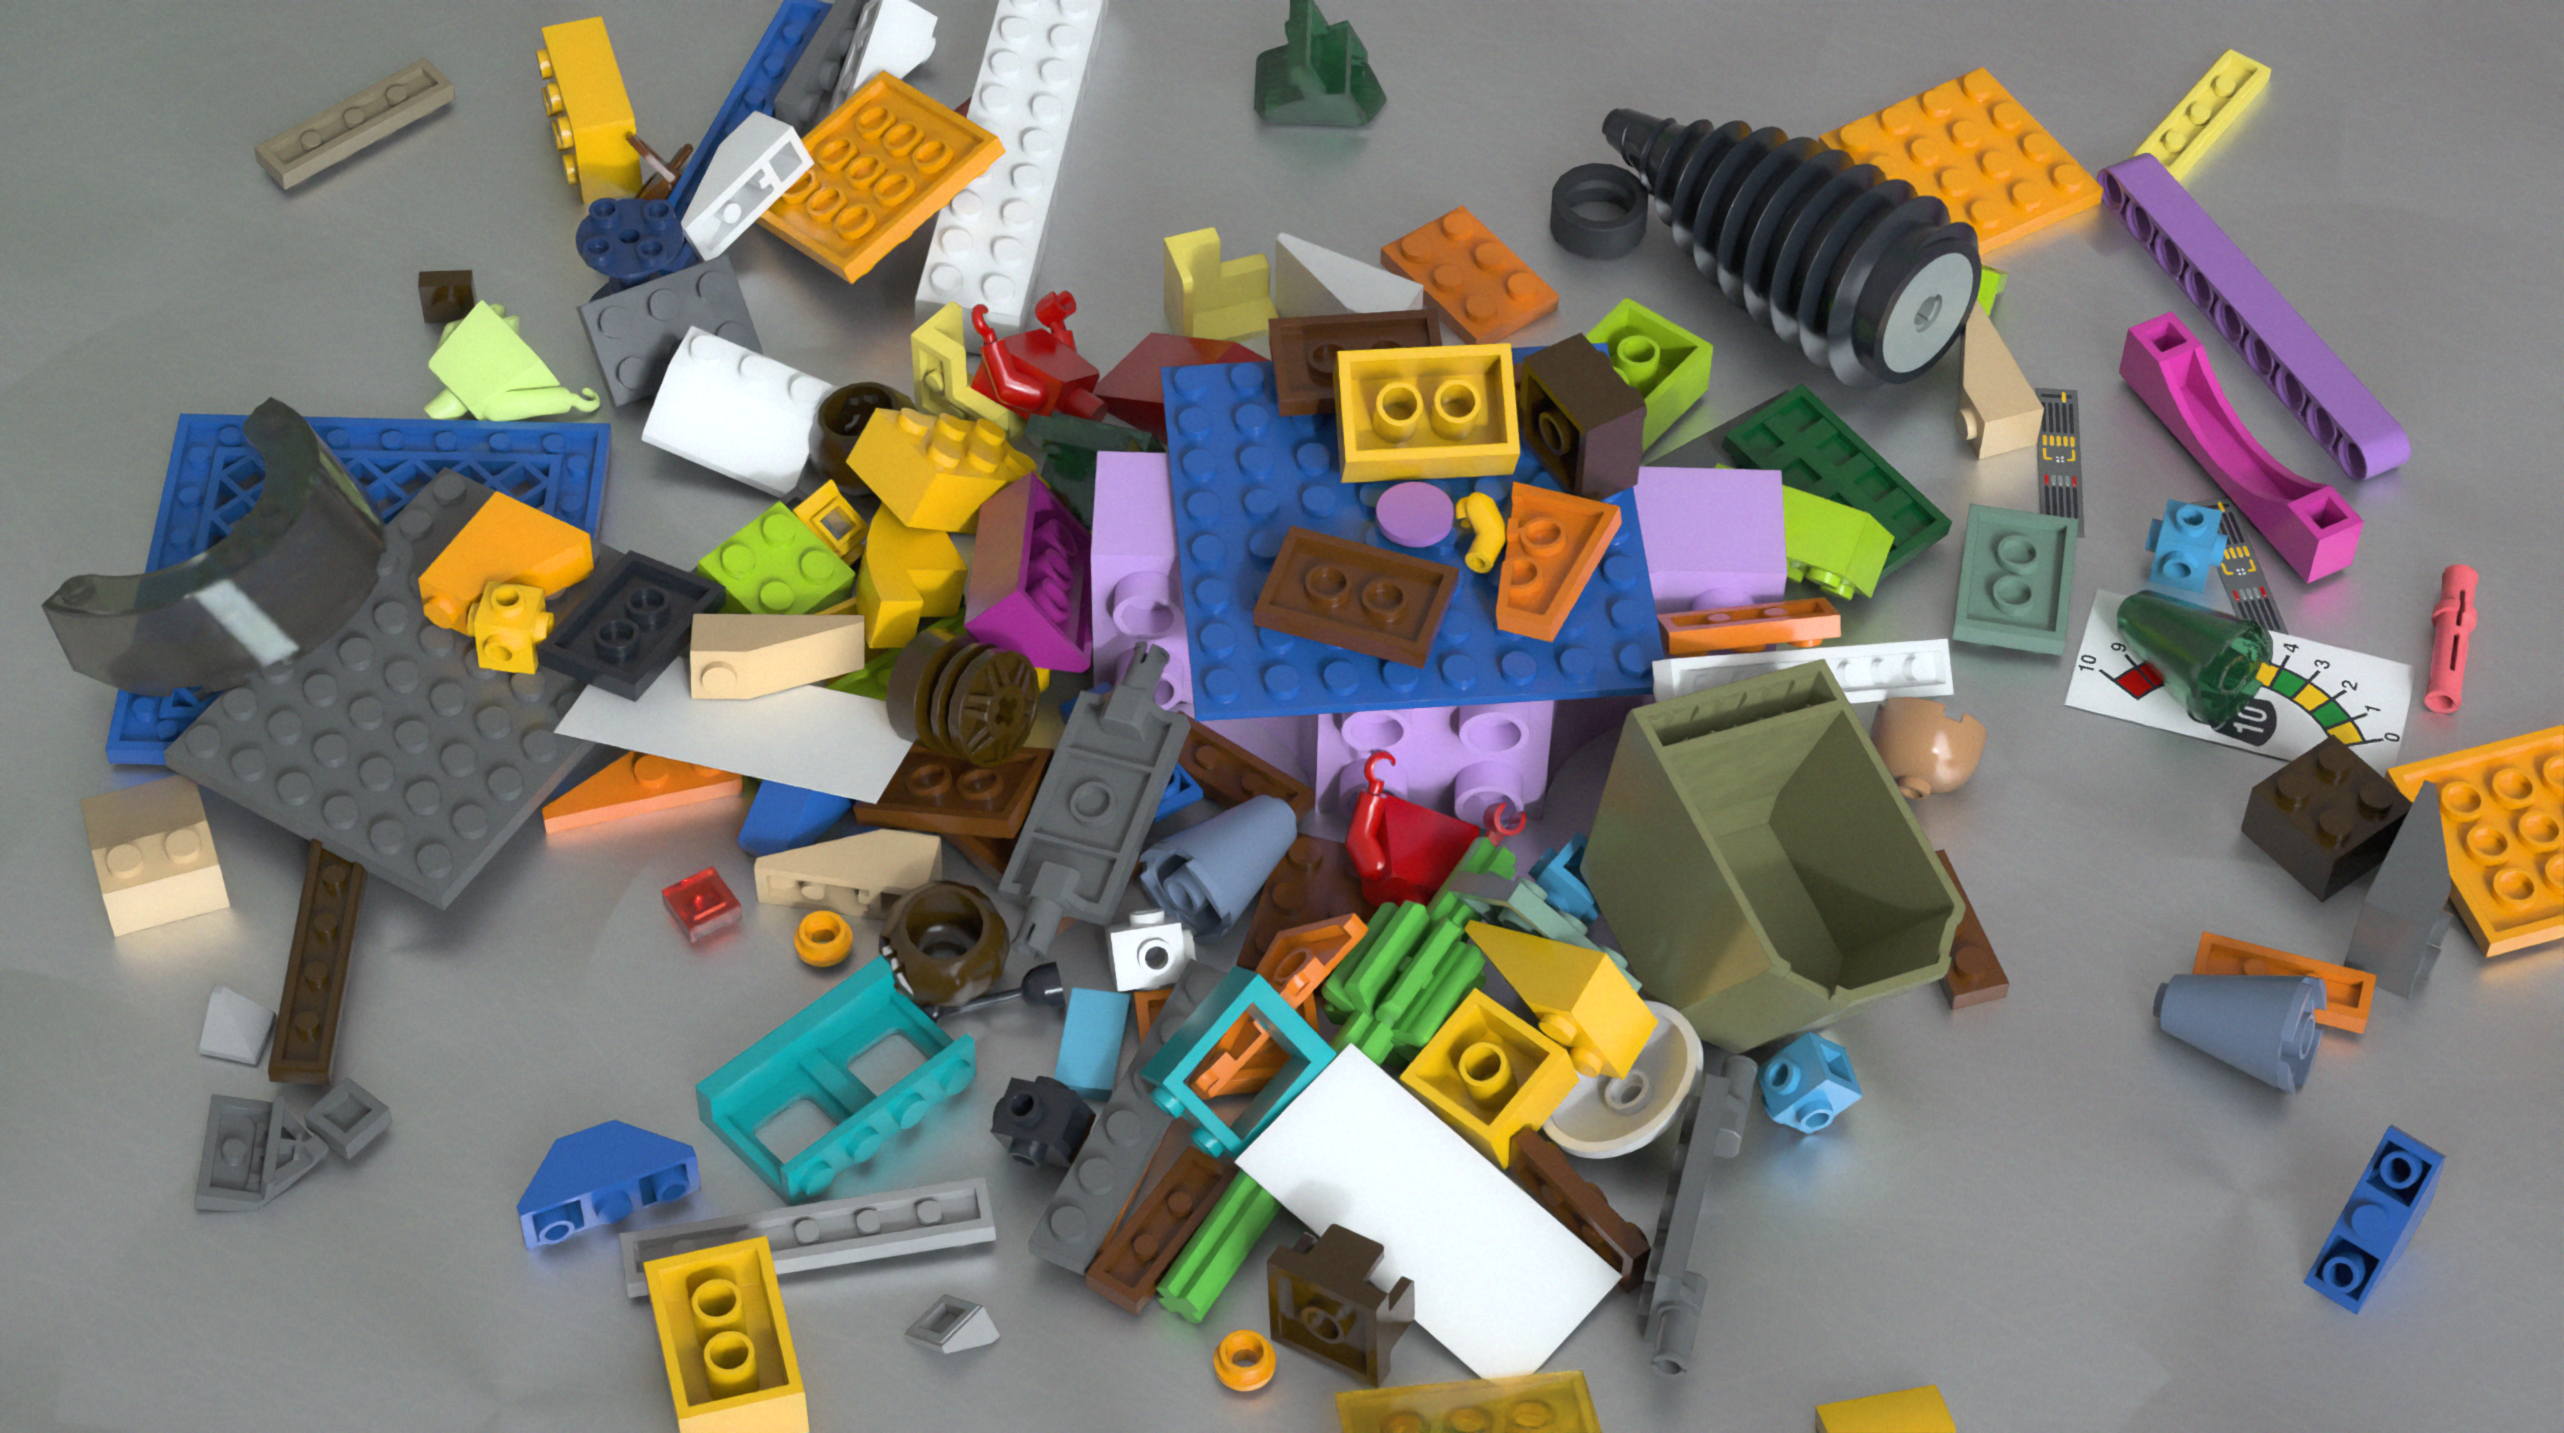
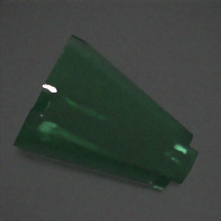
M2148 589L2127 597L2117 612V632L2119 636L2181 704L2201 722L2208 724V720L2213 719L2220 724L2229 721L2243 711L2257 695L2263 684L2256 679L2262 662L2271 666L2273 639L2266 628L2254 621Z

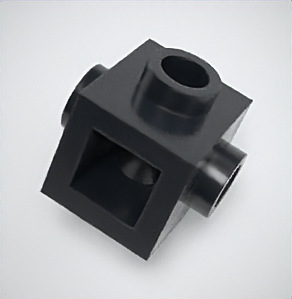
M1038 1076L1035 1082L1011 1077L1004 1097L995 1106L992 1120L993 1126L990 1132L1008 1150L1007 1157L1022 1166L1038 1169L1042 1163L1070 1168L1090 1134L1096 1114L1075 1090L1069 1089L1067 1085L1058 1080Z

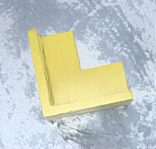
M1215 227L1164 238V313L1174 335L1237 343L1268 336V319L1280 317L1270 298V265L1265 254L1260 253L1221 262V240Z
M954 301L949 302L910 334L915 406L920 412L925 415L938 417L941 413H947L960 420L977 422L980 418L987 419L1005 431V440L1010 445L1035 425L970 388L975 376L966 370L962 306Z

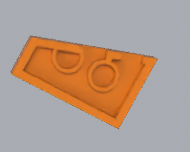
M1513 481L1511 495L1513 505L1511 518H1508L1506 532L1507 549L1505 561L1502 562L1496 606L1497 626L1499 630L1553 642L1622 524L1620 506Z

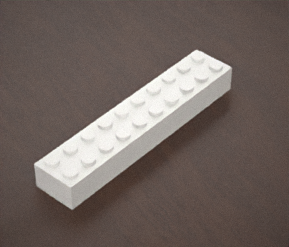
M999 0L966 118L998 136L1006 152L992 163L984 174L976 177L957 193L949 204L940 209L915 298L914 331L949 302L954 301L962 306L963 336L966 352L981 354L979 346L984 344L982 336L975 330L971 319V312L976 304H984L989 311L983 314V318L988 327H993L997 339L1024 333L1105 23L1109 0Z

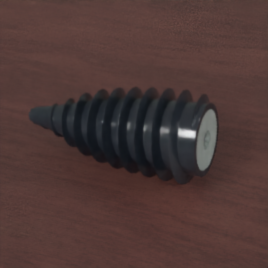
M1616 108L1606 116L1602 125V133L1606 136L1608 144L1622 155L1623 160L1628 166L1635 168L1639 173L1642 187L1650 195L1654 196L1656 212L1661 221L1672 228L1674 241L1679 249L1687 256L1695 259L1699 271L1706 279L1720 284L1724 294L1732 303L1747 308L1757 323L1763 327L1775 330L1780 339L1790 347L1803 350L1813 364L1823 369H1832L1835 376L1843 384L1855 389H1869L1885 383L1895 385L1910 382L1927 372L1946 354L1966 325L1974 308L1981 284L1982 265L1978 253V236L1974 228L1966 222L1951 224L1948 208L1941 199L1935 196L1919 197L1912 184L1900 179L1887 180L1885 173L1876 165L1869 163L1855 165V161L1849 153L1842 150H1827L1823 152L1820 144L1810 137H1798L1789 140L1787 134L1781 128L1774 126L1763 127L1752 132V128L1748 123L1742 120H1734L1714 130L1712 122L1707 119L1697 120L1685 126L1677 124L1674 118L1663 120L1629 108Z

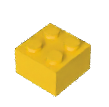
M1477 988L1473 989L1399 1077L1407 1092L1483 1157L1503 1171H1505L1509 1164L1511 1139L1528 1127L1537 1132L1580 1081L1566 1049Z

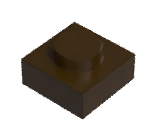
M472 270L419 272L418 289L425 324L449 323L464 319L478 304Z

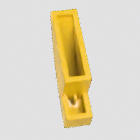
M884 502L881 503L874 515L867 536L856 582V609L858 615H864V636L870 648H905L916 635L920 617H957L968 568L946 531L906 527Z

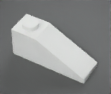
M870 0L863 7L826 118L881 71L884 70L901 80L919 63H925L936 44V38L932 34L938 17L908 0Z
M754 111L719 145L681 221L683 234L701 263L718 257L814 164L793 126Z

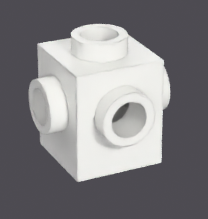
M1162 908L1134 911L1129 913L1130 922L1111 924L1110 927L1104 926L1111 982L1118 992L1139 989V992L1174 988V983L1178 982L1190 959L1196 961L1191 930H1182L1181 923L1174 915L1165 916L1164 909ZM1159 946L1157 953L1153 957L1145 958L1146 952L1150 948Z

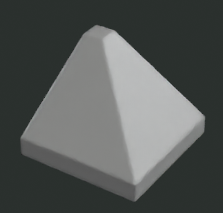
M215 984L210 995L198 1048L199 1053L256 1065L277 1019L276 1012L226 986Z
M944 1294L904 1333L908 1342L944 1354L991 1344L1000 1337L984 1306Z

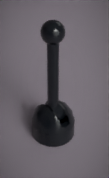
M1054 961L1030 969L1024 976L1020 988L976 998L961 1008L941 1009L933 1005H925L922 1011L938 1025L947 1016L1021 999L1038 1011H1052L1065 1008L1066 1003L1057 964Z

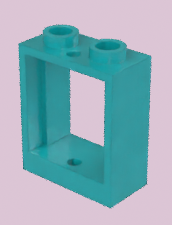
M1234 965L1139 1074L1154 1088L1149 1097L1163 1112L1175 1120L1181 1115L1194 1128L1189 1137L1202 1151L1213 1159H1217L1222 1154L1236 1160L1316 1079L1337 1053L1259 973ZM1246 1011L1280 1045L1290 1058L1228 1128L1183 1080L1239 1016Z

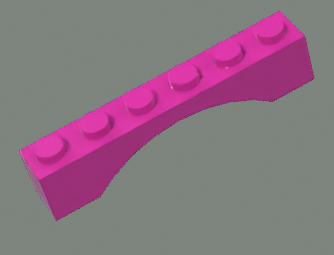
M2170 311L2128 328L2119 374L2301 578L2308 584L2352 565L2364 521L2331 485L2315 483L2296 475L2276 461L2255 440L2225 397L2211 368L2203 344L2182 321Z

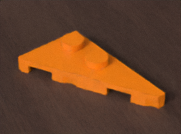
M632 750L541 810L546 834L742 794L744 792L741 774Z
M1350 913L1279 931L1255 972L1259 973L1296 1010L1366 935L1369 928L1355 913ZM1244 1011L1204 1056L1188 1085L1202 1100L1213 1098L1267 1041L1270 1035Z

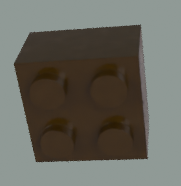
M1581 332L1524 357L1518 417L1519 440L1566 494L1602 501L1637 485L1640 458L1643 455L1642 438L1647 407L1641 393L1635 387H1629L1614 370L1607 354L1602 350L1597 351Z
M2333 734L2252 787L2241 831L2323 903L2385 860L2413 803Z

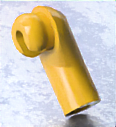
M1474 492L1469 497H1463L1457 502L1455 517L1456 519L1464 518L1460 525L1467 529L1473 528L1476 533L1465 556L1467 566L1475 572L1488 573L1493 568L1507 539V526L1495 501L1486 494Z

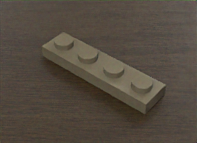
M424 57L254 147L256 161L286 190L456 99L453 83Z

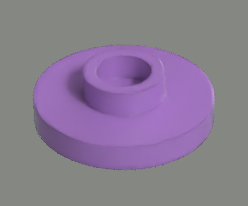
M1405 482L1395 485L1385 491L1377 503L1376 522L1379 530L1390 541L1402 546L1426 547L1433 545L1445 538L1453 526L1454 507L1450 498L1441 489L1427 483Z

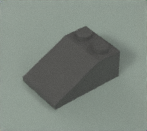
M2424 780L2363 901L2343 965L2344 967L2377 975L2375 986L2406 999L2409 998L2418 978L2426 982L2430 980L2442 951L2432 946V944L2438 947L2441 946L2454 914L2444 911L2451 891V881L2436 784Z

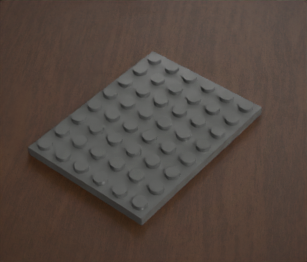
M444 467L164 751V756L168 768L310 842L314 838L321 841L324 849L353 864L354 861L360 863L366 871L444 911L597 742L554 733L557 726L587 687V683L538 665L535 674L512 673L479 667L475 637H469L452 628H441L424 616L418 579L496 492ZM590 537L594 571L588 578L545 597L546 612L553 613L554 629L625 555L624 553Z

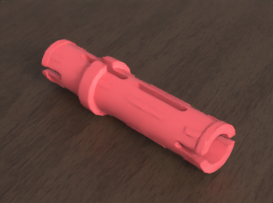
M2461 564L2448 566L2445 568V572L2442 573L2440 602L2434 606L2431 619L2436 631L2431 655L2427 694H2425L2424 702L2430 710L2441 714L2456 712L2458 707L2461 706V691L2467 659L2469 633L2475 629L2478 616L2476 609L2473 607L2478 574L2473 568Z

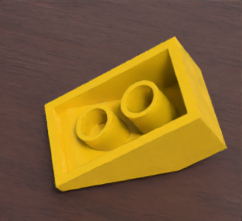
M1470 920L1464 930L1517 997L1539 1021L1540 1029L1568 1051L1575 1070L1591 1078H1596L1598 1074L1624 1080L1658 1024V1020L1609 956L1603 952Z

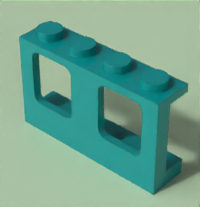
M882 955L872 960L695 1085L700 1121L789 1207L797 1206L808 1197L820 1195L830 1186L836 1176L854 1163L868 1160L876 1153L883 1142L902 1128L908 1129L916 1125L924 1117L928 1109L946 1096L960 1093L976 1075L974 1039L965 1033L954 1041L911 1000L898 993L893 986L895 981L892 978L890 964ZM893 1034L902 1035L928 1061L877 1097L848 1069V1066L888 1036ZM800 1100H808L837 1127L783 1164L754 1134L758 1129Z

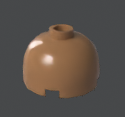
M1893 697L1887 699L1885 708L1881 704L1877 706L1871 726L1870 739L1902 795L1914 800H1927L1929 794H1944L1960 788L1975 772L1988 736L1985 727L1974 717L1964 712L1961 722L1944 716L1946 705L1935 701L1914 697Z

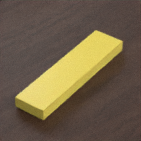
M2228 48L2129 158L2145 152L2151 153L2179 182L2269 82L2272 68Z

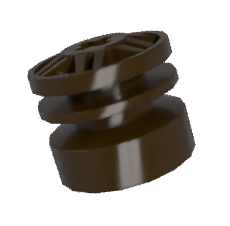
M935 628L925 630L910 640L896 659L888 680L886 707L889 723L899 738L912 742L914 745L938 753H945L983 768L1000 766L1015 756L1028 739L1038 714L1040 687L1037 671L1027 656L1009 648L999 647L993 643L980 642L970 636L948 629Z

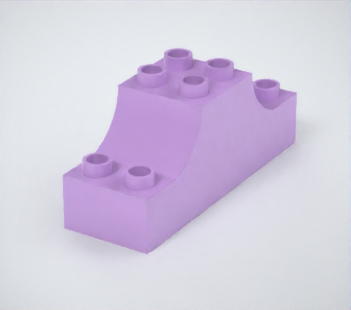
M1098 451L1091 541L1094 687L1105 681L1112 687L1117 683L1121 684L1133 655L1134 646L1137 642L1142 641L1148 644L1146 653L1149 652L1151 645L1155 644L1164 648L1170 654V660L1163 670L1153 695L1156 704L1164 710H1168L1176 704H1193L1169 454ZM1639 466L1638 484L1633 486L1656 615L1783 601L1787 578L1781 470ZM1767 644L1765 650L1761 652L1776 651L1777 644ZM1662 646L1665 660L1677 658L1674 654L1669 655ZM1729 648L1710 650L1708 656L1745 653H1737ZM1654 694L1247 719L1270 732L1296 757L1307 775L1311 788L1315 791V813L1343 814L1351 820L1360 788L1368 789L1369 782L1363 772L1367 758L1377 751H1387L1396 759L1395 766H1392L1387 759H1382L1374 767V776L1385 781L1382 793L1451 817H1458L1462 821L1486 829L1483 825L1484 811L1488 806L1498 802H1506V806L1500 814L1502 827L1508 826L1511 816L1516 811H1524L1526 819L1543 820L1544 804L1548 790L1563 765L1591 740L1609 730L1624 725L1626 716L1631 709L1657 702Z

